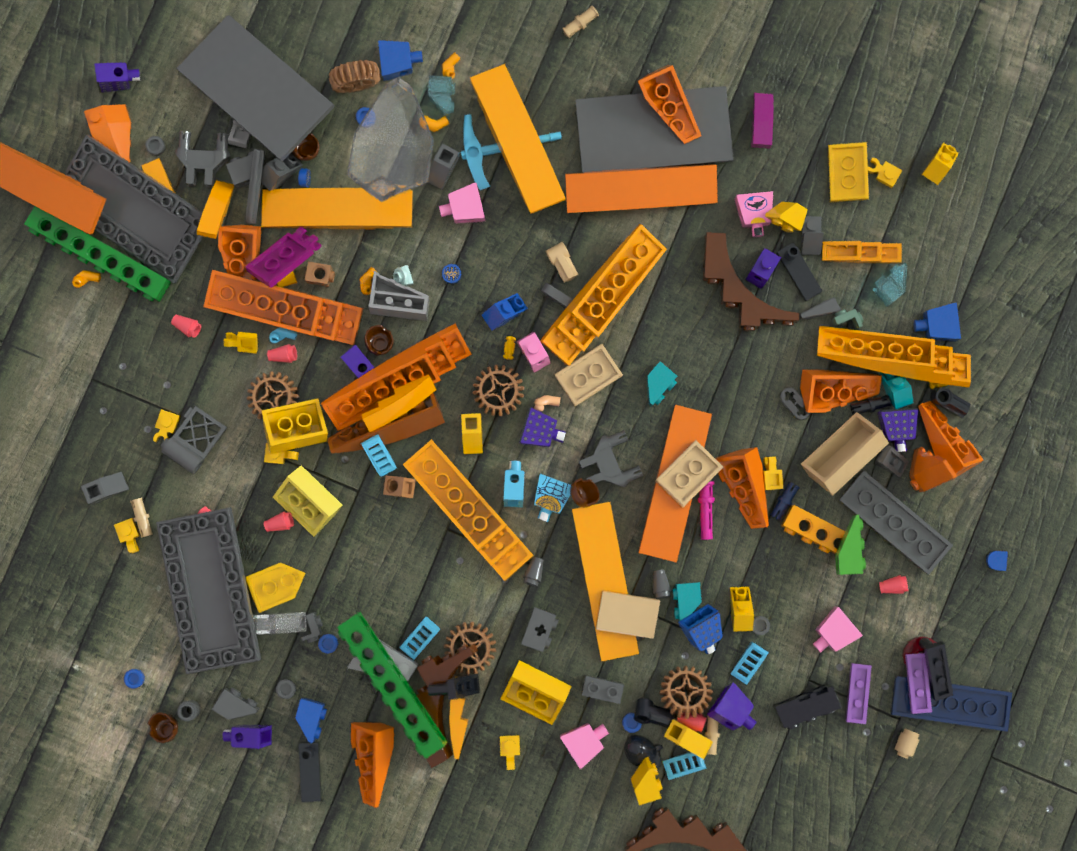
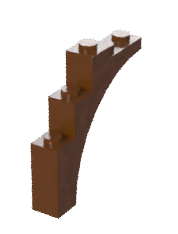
M706 233L703 281H708V284H719V282H722L721 304H726L725 307L737 308V305H740L739 328L752 332L760 327V321H763L764 325H774L775 322H782L783 326H793L794 323L799 321V313L784 311L770 306L754 296L743 285L729 259L726 233Z
M467 644L457 649L458 653L454 656L449 653L442 658L439 655L432 658L430 655L421 661L422 665L417 668L426 684L417 690V697L446 740L443 726L445 695L430 696L428 694L429 684L447 683V680L453 677L460 665L478 651L475 644L469 647ZM417 717L413 719L414 723L417 722ZM419 732L421 738L428 739L427 732ZM448 742L443 748L426 758L431 768L453 755Z
M668 807L657 809L651 818L655 825L653 827L651 825L646 827L642 831L643 834L637 839L636 837L631 838L626 842L627 846L624 847L625 851H642L658 844L676 842L697 845L710 851H746L726 822L724 824L718 823L712 828L713 832L709 833L697 815H690L682 821L683 824L680 826Z

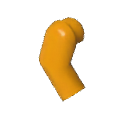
M455 52L442 64V75L446 80H451L455 77L454 65L461 60Z
M423 116L420 119L421 126L432 132H437L449 125L445 116L437 121L428 116Z
M370 267L359 280L360 290L364 295L371 294V280L373 279L374 271H376L373 267Z
M83 270L73 278L72 284L74 287L80 288L89 281L99 283L101 273Z

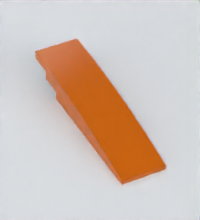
M0 142L1 188L88 234H93L106 198L94 193V190L81 185V182Z
M717 165L603 170L565 174L567 213L718 203Z
M212 270L203 306L350 345H355L364 309L276 285L270 288L263 282Z
M455 323L370 370L327 398L321 405L336 429L340 431L362 420L361 414L379 407L378 401L394 395V389L428 374L435 384L441 381L440 375L456 368V362L472 354Z
M679 405L674 406L656 479L695 440L705 447L712 414ZM655 482L638 553L677 563L692 499L682 508Z

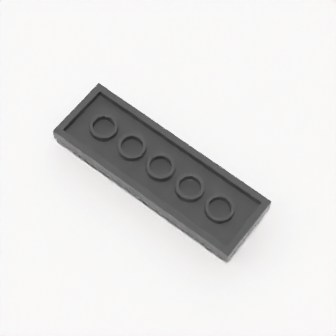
M865 471L859 474L839 498L843 505L855 515H859L860 519L927 575L932 572L953 546Z

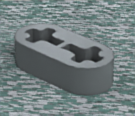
M545 283L541 289L545 296L565 309L573 300L548 283Z
M786 388L780 393V401L794 418L804 420L810 415L806 410L804 411L805 416L797 414L799 410L795 405L797 404L799 408H805L803 398L795 389ZM785 392L788 394L793 393L792 399L795 402L794 404L791 400L786 401L784 399L786 397Z

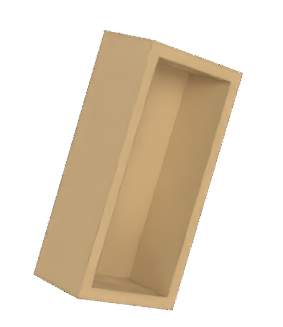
M856 412L801 465L811 479L833 496L889 443L878 427Z

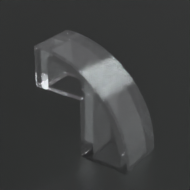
M306 612L253 615L257 635L307 631Z

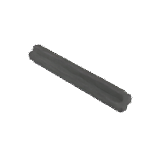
M262 149L253 150L245 222L248 224H256L265 154Z

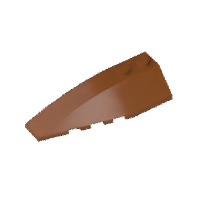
M433 392L407 413L372 432H369L362 419L355 426H348L327 440L331 453L363 450L364 448L361 443L377 434L384 445L437 427L445 423V420Z

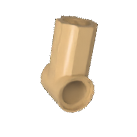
M563 242L546 250L550 262L553 266L555 265L564 283L579 275L569 258L570 254Z

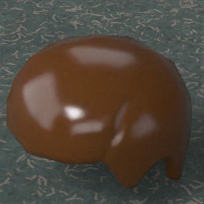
M310 133L292 153L299 160L310 161L317 157L320 151L319 141Z
M382 325L371 326L366 331L364 337L366 348L374 355H386L393 347L394 339L391 331Z
M580 478L571 484L570 497L576 505L586 508L598 502L599 490L592 480Z
M159 712L152 715L148 720L147 724L150 727L149 735L156 742L168 743L175 738L178 732V723L171 714Z

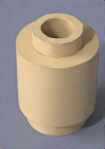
M904 729L903 733H900L895 746V750L898 751L897 755L906 759L909 756L913 757L919 743V734Z

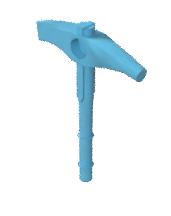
M464 115V150L461 151V156L463 160H467L479 190L490 187L483 172V156L500 153L501 151L497 144L481 147L474 135L472 115ZM561 132L538 136L541 143L562 139Z

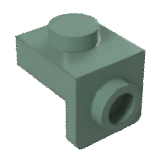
M845 309L835 313L836 317L831 320L834 327L852 320L856 330L863 327L862 315L860 312L857 313L856 309L846 312Z

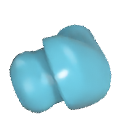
M279 327L270 333L269 340L274 344L284 338L296 340L298 332Z

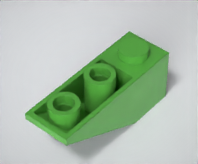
M859 515L852 516L835 554L836 575L863 574V569L866 568L865 558H862L864 539L861 538L860 530H863V520L859 518Z

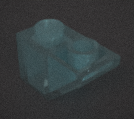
M429 75V100L447 119H450V114L454 113L455 102H451L452 95H455L456 83H453L452 77Z
M897 263L889 270L891 274L887 278L882 276L875 282L877 286L872 290L887 307L906 291V263H903L901 266Z

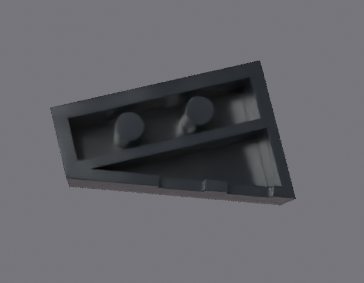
M827 683L773 705L781 726L788 730L798 727L799 723L804 721L806 723L817 719L818 716L828 715L842 708L833 686Z

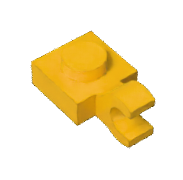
M227 332L226 338H224V346L237 347L238 352L257 353V334L238 332L236 336L232 332Z
M266 443L265 463L284 464L285 459L298 460L299 452L282 451L270 454L268 443Z
M776 456L764 457L763 462L766 471H763L765 490L784 489L782 470L776 469Z
M134 518L115 524L114 527L120 543L126 542L129 553L138 552L139 547L135 538L140 537Z
M519 735L500 736V756H506L507 770H515L514 755H520Z

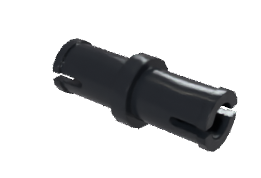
M885 395L874 399L870 397L866 398V401L850 404L851 411L854 410L852 415L856 412L859 414L865 412L872 413L876 409L891 406V401L887 400L889 396Z

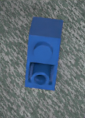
M517 293L495 303L481 316L491 331L505 325L528 308Z
M303 697L300 699L295 718L308 742L313 743L315 739H319L322 731L319 725L320 721L325 719L327 709L324 708L326 703Z

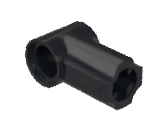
M948 388L936 389L930 396L931 402L934 405L941 406L960 418H964L970 409L971 404L956 396ZM940 392H942L945 396L943 402H941L938 398V394Z
M639 698L636 702L634 720L641 724L654 723L668 728L674 718V714L670 713L671 710L654 705L650 699Z

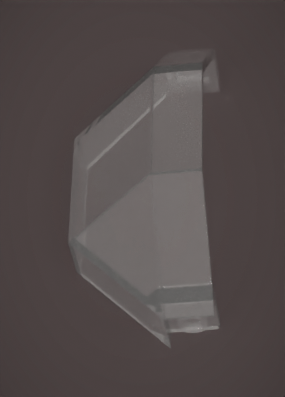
M400 77L385 84L355 131L347 175L381 202L415 190L428 183L434 139L412 86Z

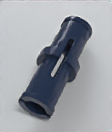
M791 482L788 483L782 496L778 497L777 500L779 501L772 513H770V516L774 518L779 511L776 517L779 521L782 520L788 506L791 507V501L800 489V487L795 485L793 490L790 491L794 485Z

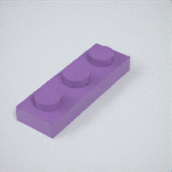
M925 653L905 654L911 713L932 712Z
M851 663L846 722L866 724L871 665Z

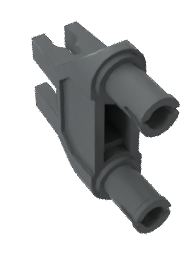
M179 131V145L175 150V154L187 168L186 184L189 187H196L197 174L202 172L205 173L204 185L207 188H213L216 173L230 159V153L227 151L229 135L217 133V144L214 151L191 150V132L185 131L183 133V131Z
M624 430L611 436L603 435L594 454L579 461L581 469L596 463L600 472L586 478V480L590 479L594 483L606 481L620 487H626L628 482L643 477L642 471L634 474L641 470L639 465L627 471H621L612 449L614 446L628 442L627 436L619 439V437L626 434Z

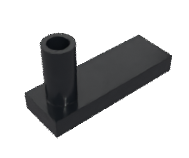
M794 243L776 253L781 257L780 261L805 302L822 292L821 287L801 256L799 248Z
M922 638L919 641V646L925 653L932 698L938 701L953 696L945 643L942 641L932 643L928 638Z
M478 673L448 679L447 683L429 684L428 694L430 696L448 695L449 700L480 693Z
M319 741L313 743L301 742L299 743L301 802L322 801Z

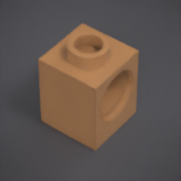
M308 261L305 281L309 284L330 287V282L333 283L335 278V271H333L331 265ZM318 271H325L324 278H316V274Z
M386 475L383 495L413 498L416 479Z

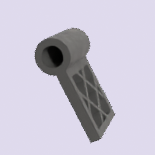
M197 406L194 409L191 407L184 415L185 421L170 439L166 438L161 444V453L192 474L199 470L204 459L227 430L226 426ZM197 412L203 416L204 424L193 425L192 418ZM216 425L221 430L217 435L209 436L207 426ZM205 427L206 437L195 438L194 428ZM183 430H192L193 439L184 440L179 437ZM207 440L208 447L203 453L197 449L196 441Z

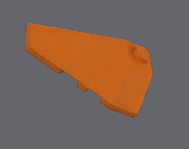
M673 65L662 67L638 80L645 100L683 144L701 137Z
M101 105L84 111L92 137L130 162L131 121L126 105Z
M232 225L219 228L218 248L222 254L223 265L228 274L257 281V278L250 274L245 266L260 255V226Z
M802 370L800 390L806 412L826 413L831 411L832 408L843 407L847 403L856 400L861 401L878 395L882 376L878 374L830 370Z
M931 401L918 406L934 455L946 459L957 476L984 461L974 445L969 440L964 441L959 435L960 431L958 428L950 426L947 423V417Z
M757 447L741 449L716 457L715 459L723 466L718 472L722 482H726L731 490L729 492L731 497H735L739 503V510L750 528L768 527L763 465Z
M923 447L914 450L909 474L910 484L914 490L925 492L957 477L946 459L938 455L933 456L931 451L926 452Z
M353 722L351 723L352 748L356 749L357 759L355 760V765L359 766L361 777L358 780L363 803L377 808L380 803L394 747V727L383 723Z

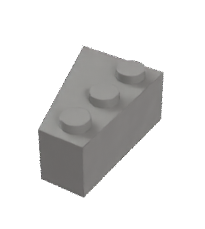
M374 271L369 301L370 314L427 321L429 310L428 295L401 285L395 280L388 279Z
M380 640L408 682L419 664ZM366 648L365 655L372 658V650ZM354 657L347 668L363 672L360 667L361 662L357 657ZM376 665V671L379 674H384V668L381 665Z

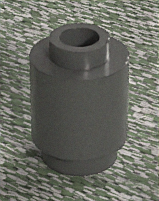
M188 700L180 704L177 713L181 720L191 721L199 716L201 708L196 701ZM188 707L192 709V713L188 712Z

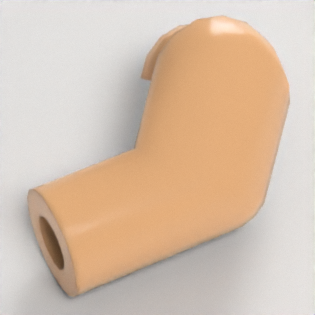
M544 395L535 399L534 409L543 411L544 405L559 407L561 397Z

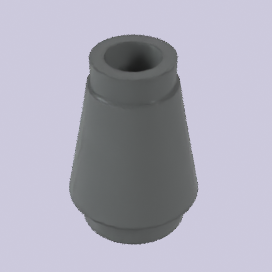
M533 557L523 576V583L538 587L542 580L543 559Z
M665 570L654 571L653 595H655V599L671 597L670 592L672 590Z

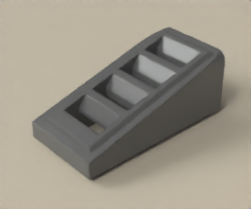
M832 297L799 314V320L832 315L841 311L835 297Z

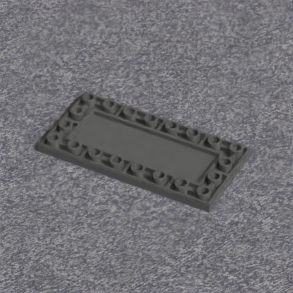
M227 15L176 68L282 162L335 107L332 102L230 15Z
M726 86L683 90L701 133V137L685 144L645 100L643 93L575 99L582 173L733 162Z
M86 135L64 174L81 182V185L94 190V193L106 198L95 230L173 284L177 283L204 237L197 235V228L203 212L92 136Z
M232 508L156 522L186 674L262 660Z

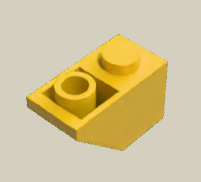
M943 143L922 175L938 185L951 169L959 153L951 145Z
M781 202L766 212L765 217L770 219L772 224L781 226L783 231L793 233V230H802L808 209L798 203Z
M481 413L461 414L463 453H483Z
M730 587L733 632L753 631L754 612L750 588Z
M674 719L664 735L667 739L702 759L705 758L713 743L711 740Z
M649 757L644 758L631 777L639 805L661 799L659 791L663 790L660 779L655 778V775H658L655 763L651 764Z

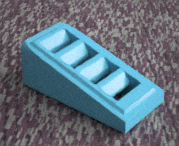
M378 434L361 443L380 477L397 468ZM379 443L378 446H376V447H374V448H372V449L369 450L370 447H372V446H374V445H376V444Z
M425 617L399 648L415 660L439 632L440 628L428 617ZM418 631L422 632L427 637V639L422 637L418 633ZM415 637L418 641L422 643V645L420 646L412 638ZM410 643L411 645H413L417 649V651L415 652L407 644Z
M750 642L730 674L747 685L769 652ZM752 649L761 654L759 658L751 653ZM749 656L756 660V663L753 664L746 658ZM743 662L752 667L751 671L742 666ZM739 669H741L742 671L746 672L748 675H747V677H745V676H743L742 674H740V673L737 672V671H738Z
M690 751L662 761L668 780L706 769L704 760ZM692 756H696L697 766H695ZM688 758L691 768H687L684 759ZM679 760L681 761V764L684 769L682 771H680L677 761ZM669 763L674 764L676 773H672Z

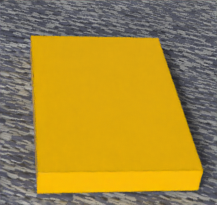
M867 142L828 145L830 202L869 200Z

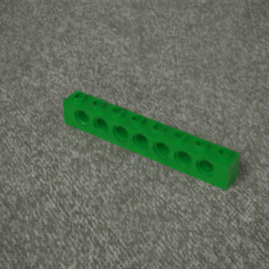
M34 206L24 225L29 227L28 231L37 237L40 234L45 236V241L53 246L56 243L61 245L62 248L60 250L69 255L72 252L77 254V259L85 264L91 262L95 265V270L102 274L105 271L110 273V278L118 283L121 281L128 283L127 288L134 292L142 291L144 293L143 297L152 302L154 299L160 302L171 284L163 276ZM51 223V229L45 231V225ZM67 232V239L61 241V235ZM84 241V247L81 250H77L78 243ZM96 251L101 252V255L98 259L93 258V255ZM117 260V266L110 269L111 261ZM130 269H133V276L127 278L126 272ZM149 278V286L143 287L142 282Z
M358 612L339 625L337 628L340 638L343 641L346 640L350 646V653L359 659L361 669L365 674H369L373 687L376 690L379 689L383 695V702L386 706L391 707L395 720L398 723L401 722L405 728V735L414 741L417 753L420 756L423 755L426 759L443 748L448 741L362 613ZM355 632H359L362 635V641L355 640ZM366 648L372 650V658L365 655ZM376 665H381L384 668V674H379L376 671ZM388 681L395 684V690L388 689ZM398 698H403L406 701V706H400ZM410 714L417 717L416 723H412L409 720L408 716ZM419 732H427L428 739L421 738Z

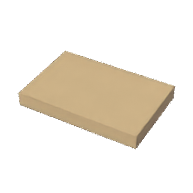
M603 344L571 363L570 366L554 374V376L576 407L622 377L623 374Z
M695 440L655 482L683 508L723 466Z
M602 590L596 630L654 639L660 600Z

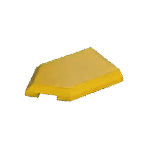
M278 563L246 576V583L258 613L294 599L305 573L283 563Z

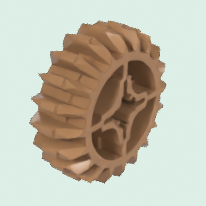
M368 60L347 62L346 64L336 66L329 73L332 89L338 93H351L369 89V87H373L381 80L377 63Z
M495 365V371H492L489 366L487 367L488 374L482 370L483 378L476 377L480 384H473V387L479 388L473 391V395H479V397L474 400L475 402L482 401L478 407L481 409L486 406L484 410L486 414L491 409L492 416H495L496 411H499L500 417L503 416L502 410H505L506 414L509 415L510 411L508 408L511 407L515 411L516 407L513 404L521 405V401L517 397H524V394L518 393L524 390V386H518L523 381L522 379L515 380L519 374L515 373L512 376V368L505 372V365H502L501 371L498 370V365ZM496 376L507 377L511 382L501 384ZM490 378L492 388L483 394V386ZM494 382L500 388L503 387L504 390H502L501 394L503 399H501L500 395L493 393L496 390ZM514 387V396L507 403L505 393ZM498 398L502 406H494L485 399Z
M271 371L269 378L266 373L262 374L263 380L257 376L256 380L259 382L257 385L251 382V386L255 388L254 390L248 389L247 391L252 394V396L247 397V400L253 401L248 404V407H255L252 410V414L255 415L259 412L257 416L259 420L262 419L261 411L263 410L260 405L271 404L272 408L280 407V401L287 395L286 405L298 403L293 401V399L299 398L298 394H293L298 388H291L294 381L287 382L289 378L287 375L281 379L282 373L278 372L275 377L274 372ZM271 383H281L286 390L275 391ZM266 386L265 395L258 400L260 390ZM271 392H273V394L275 395L278 394L277 397H275V403H273L272 400H269V398H271Z
M463 622L464 629L457 625V633L453 630L450 631L453 638L446 637V640L451 643L444 644L445 648H450V651L444 653L445 655L451 653L454 656L457 654L455 653L454 645L458 636L461 637L463 645L467 643L472 645L479 642L476 645L478 648L481 644L486 643L484 658L481 660L478 653L475 652L471 657L476 663L467 664L463 662L460 665V673H462L464 668H467L466 674H470V668H473L474 674H477V667H480L482 671L485 670L483 663L487 666L491 665L487 658H495L490 652H496V648H491L490 645L496 644V641H489L493 634H485L488 631L487 627L481 631L482 624L480 623L477 625V628H474V622H471L470 627L467 628V623ZM465 632H475L482 636V638L471 641Z
M684 666L683 671L676 667V673L672 670L669 671L670 677L665 676V682L661 683V687L664 688L660 690V695H664L661 698V702H668L665 705V709L672 707L670 713L674 714L677 711L678 718L681 717L682 713L685 714V719L689 718V713L695 718L697 716L696 711L699 714H703V708L707 709L709 707L707 702L712 700L708 695H711L713 690L707 689L711 687V682L705 683L708 677L705 675L701 678V670L697 674L694 673L695 667H692L690 671H688L687 666ZM683 679L682 686L670 689L675 681ZM690 679L695 681L699 685L700 689L698 687L692 686L690 684ZM685 685H686L687 692H689V695H688V697H687V700H686L685 692H683V690H684V688H685ZM672 695H674V697L680 698L682 700L683 706L678 704L673 699ZM702 695L701 700L697 704L690 706L691 698Z

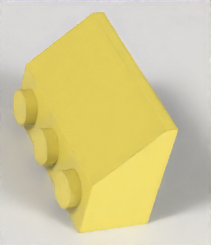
M302 466L287 476L273 496L313 537L318 534L342 507V504Z

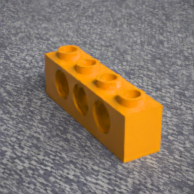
M791 505L781 524L785 528L784 532L792 536L795 533L802 537L801 540L810 545L813 542L819 545V550L827 554L829 552L836 554L838 549L834 547V540L839 538L842 541L846 532L795 505ZM802 520L808 524L806 531H801L799 528V523ZM819 529L825 532L823 540H819L816 537Z

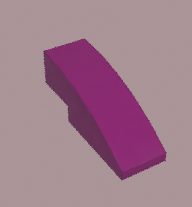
M754 93L751 147L770 149L772 146L773 94Z

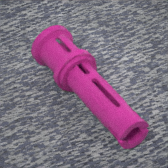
M714 481L708 482L699 491V498H697L701 508V539L703 540L713 539L712 503L715 501L713 497Z

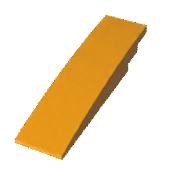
M505 64L470 77V82L485 115V120L530 214L566 200L543 145Z
M295 188L274 189L272 191L263 189L261 227L375 230V228L394 229V227L412 228L413 189Z
M639 224L582 288L540 342L563 363L570 366L581 351H585L595 337L601 335L667 249L642 224Z
M819 326L817 356L895 376L970 387L971 355L953 353V347L935 345V339Z
M432 439L403 464L504 581L510 578L534 556Z
M606 502L586 508L572 509L601 661L637 655L639 650L636 636L596 630L602 590L628 594L611 504Z

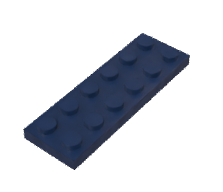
M895 676L891 715L1008 731L1012 692L952 684L953 696L935 701L932 698L930 688L932 712L912 714L907 677Z

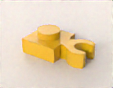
M872 158L870 162L875 164V168L868 167V173L878 174L876 180L893 188L902 170L886 161L882 166L878 159Z
M161 409L155 428L160 430L154 435L153 441L158 442L161 436L164 437V440L166 438L169 439V432L175 433L181 416Z

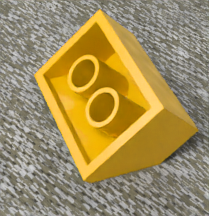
M319 399L261 411L270 454L327 442L328 432Z
M519 660L500 699L552 725L564 705L572 686Z

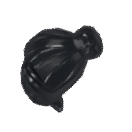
M633 735L627 739L624 751L630 763L639 767L644 758L649 757L651 764L655 763L657 769L660 767V750L663 749L662 745H654L649 739L639 735Z

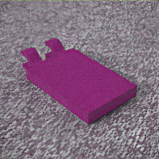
M299 227L293 234L288 232L245 267L250 274L272 288L314 254L313 250L317 251L321 248V244L317 242L319 238L314 234L309 237L305 234L307 230Z

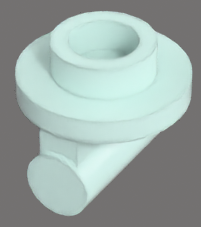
M408 265L395 269L393 280L404 286L414 284Z

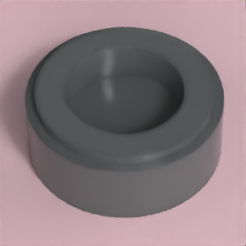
M158 136L148 138L145 143L146 150L153 156L163 154L166 148L165 142Z
M764 616L754 617L752 632L757 635H765L770 629L769 620Z
M283 679L276 686L277 695L283 699L291 698L296 692V685L290 679Z

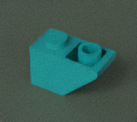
M659 362L646 377L648 403L651 407L654 403L658 406L665 397L662 395L665 390L668 389L670 391L677 383L675 381L677 375L662 362Z
M878 372L882 376L881 382L895 409L914 403L911 385L905 377Z
M700 582L675 584V588H672L673 600H677V608H674V617L679 622L691 615L702 602Z

